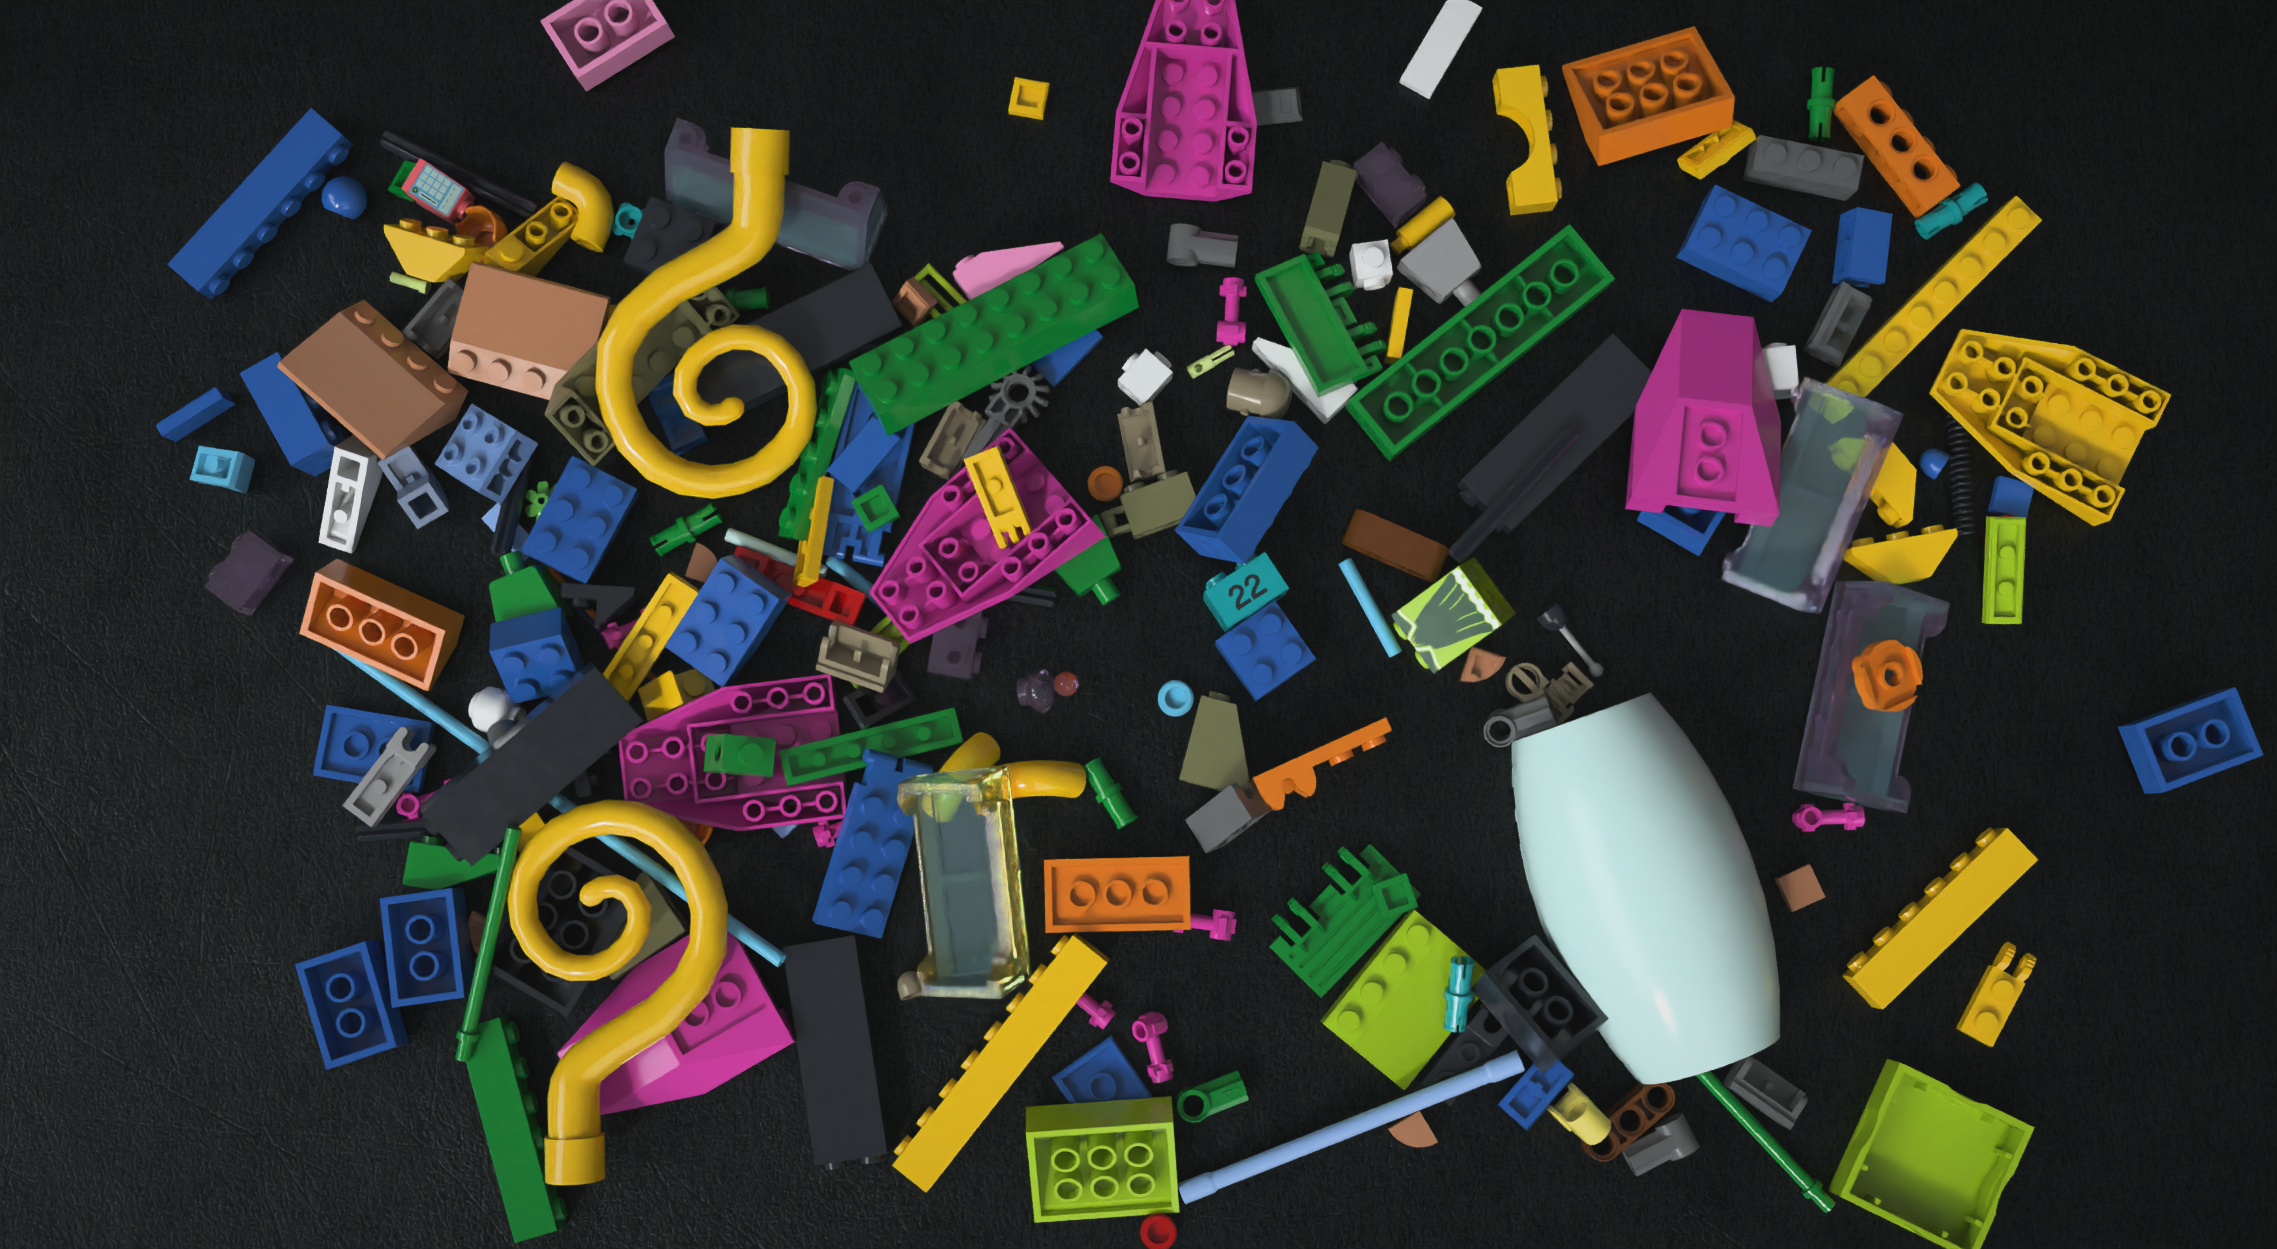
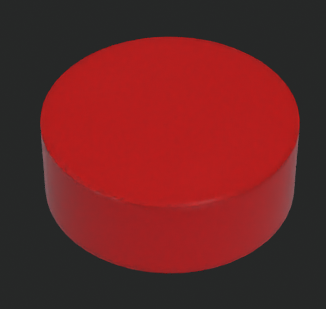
M1155 1213L1148 1215L1141 1224V1239L1150 1249H1168L1174 1243L1177 1236L1176 1224L1167 1214Z

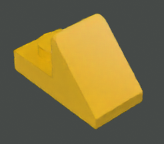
M693 669L677 675H673L672 670L638 688L637 691L647 720L650 722L715 691L709 677L699 670Z

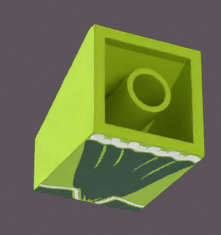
M1473 557L1452 570L1391 616L1395 620L1394 627L1398 634L1405 640L1409 639L1416 649L1415 656L1419 663L1426 669L1430 668L1434 674L1516 613L1476 558Z

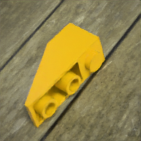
M557 196L486 251L484 263L535 277L570 238L578 221V209L566 199Z

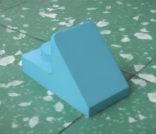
M199 446L190 480L247 493L255 459L237 451Z

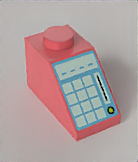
M421 158L401 188L421 207L453 225L466 218L465 209L474 206L476 198L465 187Z

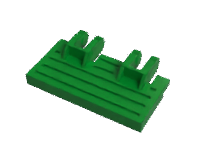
M1319 251L1307 256L1302 254L1255 275V282L1318 398L1381 371L1382 365L1377 356L1384 353L1387 349L1383 340L1375 341L1358 349L1356 348L1355 343L1371 337L1377 331V328L1371 321L1348 331L1346 330V328L1357 323L1356 318L1344 299L1352 295L1355 288L1349 281L1324 290V285L1342 277L1345 270L1339 263L1314 272V270L1325 265Z
M1370 844L1359 854L1369 865L1368 868L1357 860L1345 847L1342 846L1337 851L1340 858L1360 874L1352 885L1340 874V871L1335 866L1327 862L1322 867L1345 892L1341 895L1330 884L1309 905L1319 916L1317 920L1293 897L1287 903L1289 908L1310 926L1301 937L1290 927V923L1284 917L1276 914L1271 919L1294 944L1290 946L1279 936L1269 947L1320 998L1403 914L1382 919L1370 884L1399 875L1400 873ZM1411 885L1415 899L1417 900L1421 896V894Z

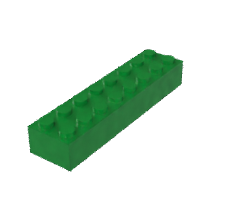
M1569 224L1351 397L1345 408L1390 462L1606 290L1615 278Z
M1101 233L849 361V364L860 389L887 436H890L1139 308L1135 284Z

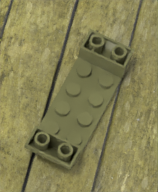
M716 286L679 304L648 332L634 357L632 386L637 405L680 362V357L685 354L691 345L707 333L731 325L740 316ZM598 341L555 384L544 414L592 466H595L615 445L602 419L595 391Z

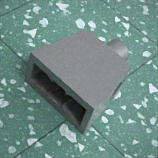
M1453 218L1403 257L1397 267L1404 276L1439 304L1454 294L1466 307L1482 294L1470 281L1478 274L1481 264Z

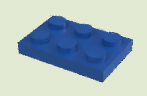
M326 705L313 775L360 783L385 751L386 745L400 727L409 726L415 730V736L410 742L411 749L415 751L422 743L432 744L436 723ZM428 762L423 768H420L404 791L423 792Z

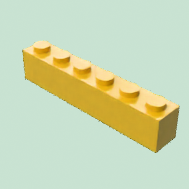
M1989 828L1980 834L1975 840L1977 846L1969 854L1964 852L1955 858L1949 866L1952 870L1943 879L1938 877L1929 883L1924 889L1926 895L1917 904L1912 902L1902 909L1898 914L1900 920L1892 928L1888 926L1882 929L1873 938L1872 941L1875 944L1866 953L1863 951L1859 952L1847 963L1849 969L1842 976L1871 1007L1883 1010L2038 860L2008 828H1995L1994 830Z

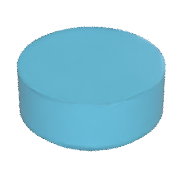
M1177 680L1164 684L1158 694V704L1161 710L1173 717L1186 714L1191 709L1194 700L1191 688L1186 683Z

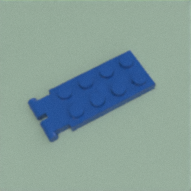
M857 381L854 383L841 425L833 462L873 416L878 420ZM916 422L894 433L901 439V442L856 494L830 474V478L834 479L822 555L845 559L848 546L855 548L853 561L883 567L886 560V553L880 552L885 532L892 534L894 521L869 534L851 501L882 484L897 509Z
M870 748L865 749L863 762H866L867 766L861 783L854 782L812 918L813 922L819 925L882 938L923 805V800L918 798L924 778L929 779L933 772L932 765L902 758L897 770H895L898 760L896 755Z

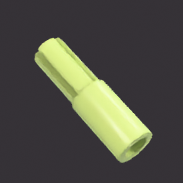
M1226 345L1188 365L1187 370L1194 379L1214 368L1215 365L1232 357L1235 354L1234 350L1212 361L1215 357L1232 349L1230 345Z

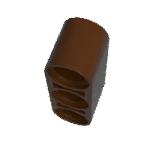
M1359 509L1355 510L1342 539V543L1351 549L1431 583L1437 582L1449 555V548Z
M1638 1083L1603 1113L1611 1122V1129L1607 1135L1608 1145L1605 1150L1594 1152L1592 1145L1587 1144L1581 1139V1146L1584 1152L1601 1162L1610 1161L1670 1111L1675 1102V1093L1672 1087L1667 1083ZM1659 1086L1663 1092L1662 1100L1656 1105H1650L1647 1099L1648 1092L1651 1088ZM1627 1110H1633L1636 1118L1635 1123L1630 1128L1623 1129L1620 1125V1116Z

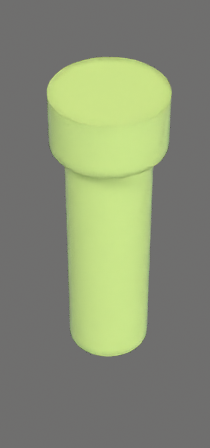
M392 272L390 276V282L419 290L423 294L430 292V281L419 280L396 272Z

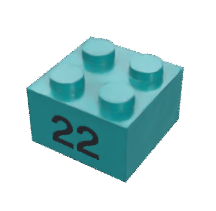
M1254 552L1246 564L1236 563V571L1229 576L1225 572H1221L1206 583L1207 586L1205 587L1206 591H1204L1203 600L1225 633L1231 631L1272 601H1278L1284 597L1289 589L1265 552L1258 557Z

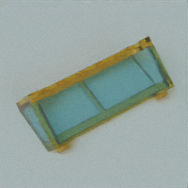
M991 766L914 775L898 784L897 803L902 808L904 814L908 816L913 815L929 950V954L923 959L917 969V978L921 984L922 996L1002 999L1031 976L1009 766Z

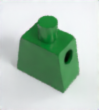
M1095 515L1091 520L1106 537L1054 569V571L1079 597L1093 590L1104 606L1121 595L1111 580L1112 576L1121 571V566L1098 515Z
M520 550L500 557L506 576L489 584L496 622L559 607L562 608L566 618L574 616L569 604L561 598V591L546 566L533 565L527 568Z
M731 734L707 735L703 772L773 778L776 739ZM721 746V754L718 759L719 747Z

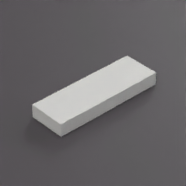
M1447 0L1400 78L1399 83L1430 99L1480 15L1482 7L1469 0Z

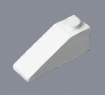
M1259 337L1253 342L1252 350L1270 369L1273 368L1283 373L1290 380L1292 391L1324 424L1335 416L1358 391V388L1355 386L1356 381L1318 398L1292 349Z
M354 434L334 448L319 543L351 554L355 551L383 472L377 464L379 456Z

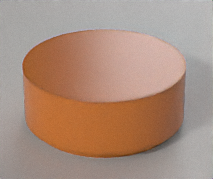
M1109 466L1095 469L1088 478L1089 493L1095 500L1102 503L1116 500L1123 490V479L1120 473Z

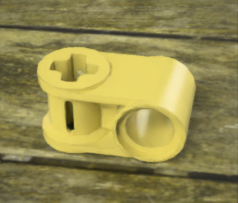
M1571 1082L1567 1086L1568 1091L1554 1106L1549 1105L1546 1109L1566 1129L1572 1130L1587 1144L1595 1145L1608 1135L1611 1129V1122Z

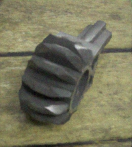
M1026 365L1022 374H1019L1018 369L1012 372L1013 375H1006L1001 378L1003 383L995 381L990 384L991 388L998 391V393L989 396L990 404L985 409L989 420L964 453L962 460L981 453L1009 427L1016 432L1021 423L1027 424L1026 413L1031 412L1036 419L1040 417V413L1035 406L1047 407L1048 401L1040 396L1049 393L1047 385H1039L1044 379L1042 373H1037L1031 377L1032 366ZM1018 386L1026 387L1029 390L1028 397L1022 402H1015L1010 399L1011 391Z

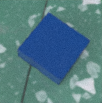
M1998 476L1995 479L1988 511L2000 515L2027 518L2034 488L2025 482Z

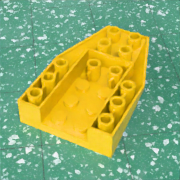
M1965 329L1959 331L1929 392L2011 474L2092 526L2111 520L2125 491L2124 488L2118 485L2144 431L2157 425L2171 397V394L2075 346Z

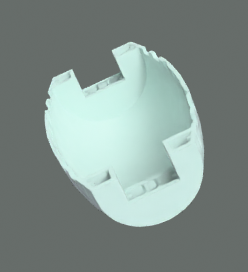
M1647 693L1513 741L1512 787H1514L1516 806L1515 819L1518 824L1521 843L1519 845L1526 878L1540 923L1556 959L1609 1018L1599 1029V1032L1607 1042L1608 1047L1623 1062L1637 1082L1642 1084H1658L1687 1078L1731 1064L1775 1043L1780 1038V988L1775 943L1765 896L1750 850L1733 811L1710 769L1680 726L1651 693Z

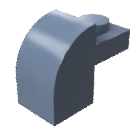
M412 445L385 460H382L380 457L377 458V464L397 490V501L417 529L449 511L448 500L431 468L424 464Z

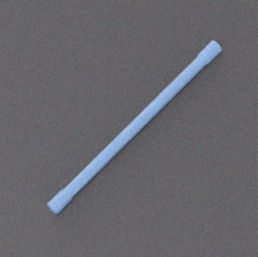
M1517 1050L1487 1061L1484 1065L1216 1171L1205 1172L1178 1183L1180 1194L1184 1203L1188 1204L1213 1194L1218 1189L1482 1085L1498 1082L1525 1071Z

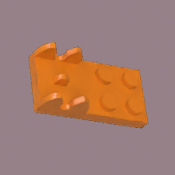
M1385 717L1255 776L1250 781L1272 810L1283 809L1285 794H1289L1294 790L1306 798L1314 793L1316 789L1314 766L1327 760L1333 766L1354 756L1351 749L1360 745L1363 751L1387 741L1384 734L1392 731Z
M1190 856L1044 860L1046 933L1192 929Z

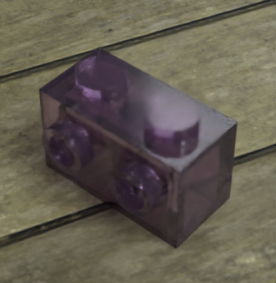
M1381 142L1354 163L1353 169L1357 170L1356 182L1396 228L1423 206L1427 197L1425 193L1426 187L1417 175L1412 174L1410 176L1402 166L1404 162L1399 153L1392 147L1388 149Z
M248 529L246 533L239 535L231 545L232 551L224 562L218 563L209 574L210 580L204 587L237 612L251 616L293 562L294 558L262 534Z
M984 610L934 633L927 672L972 681L973 673H980L983 653L977 652L980 638L986 639L989 627V618L984 617Z

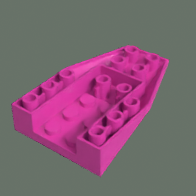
M1682 309L1635 407L1625 509L1662 513L1666 505L1721 511L1735 513L1734 522L1771 527L1780 515L1781 420L1754 317Z
M1010 427L983 451L998 445L1000 446L1033 531L1025 537L1022 527H1018L1021 542L1013 544L1009 533L1005 532L1008 547L1000 549L966 466L928 499L869 591L870 595L909 643L918 641L1014 596L1106 537Z
M825 674L722 687L633 729L618 742L625 801L646 803L680 820L735 831L843 819L849 802L846 772L787 787L779 756L780 750L841 736L834 676ZM731 734L776 739L773 778L703 772L707 735ZM721 746L719 747L718 759L721 754Z
M727 931V954L709 994L672 1033L625 1062L605 1077L600 1085L601 1115L705 1094L796 1041L795 1028L783 1007L778 1009L744 948L746 946L745 943ZM690 934L636 966L557 1053L559 1058L561 1059L573 1044L647 999L676 970L689 944Z

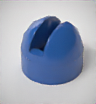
M1928 449L1920 457V469L1927 476L1935 480L1950 458V455L1939 449Z

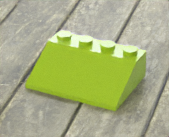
M1413 909L1409 910L1320 1021L1405 1091L1451 1033L1443 1028L1447 1003L1444 997V989L1446 986H1449L1450 960L1452 957L1458 956V963H1460L1461 956L1471 957ZM1475 960L1470 989L1486 971ZM1473 994V1000L1468 1005V1011L1479 999L1475 994Z
M1171 1096L1026 1107V1140L1035 1223L1151 1215L1155 1213H1179Z

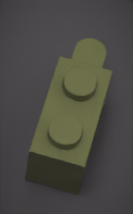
M1178 470L1168 471L1157 477L1159 482L1145 486L1144 482H1138L1124 488L1125 494L1120 495L1121 506L1099 514L1108 538L1131 531L1134 540L1178 525L1196 498L1187 471L1181 474L1178 473ZM1125 513L1128 524L1119 527L1115 516Z

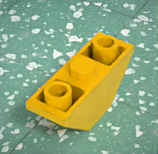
M400 219L399 224L384 225V233L406 274L433 283L445 282L448 278L452 281H458L469 272L471 263L483 260L485 252L489 250V247L475 243V237L460 234L450 236L448 235V229L429 226L423 228L421 227L422 222L418 220Z
M1842 437L1828 447L1833 453L1831 457L1834 463L1841 470H1847L1856 480L1854 482L1856 489L1864 497H1870L1878 506L1877 512L1885 523L1890 526L1894 525L1897 529L1913 520L1917 470L1893 442Z
M1935 525L1922 528V535L1909 537L1908 531L1886 535L1887 541L1874 543L1873 537L1855 540L1851 542L1852 548L1841 552L1842 558L1884 587L1920 581L1931 577L1957 538V528L1944 531L1943 525Z

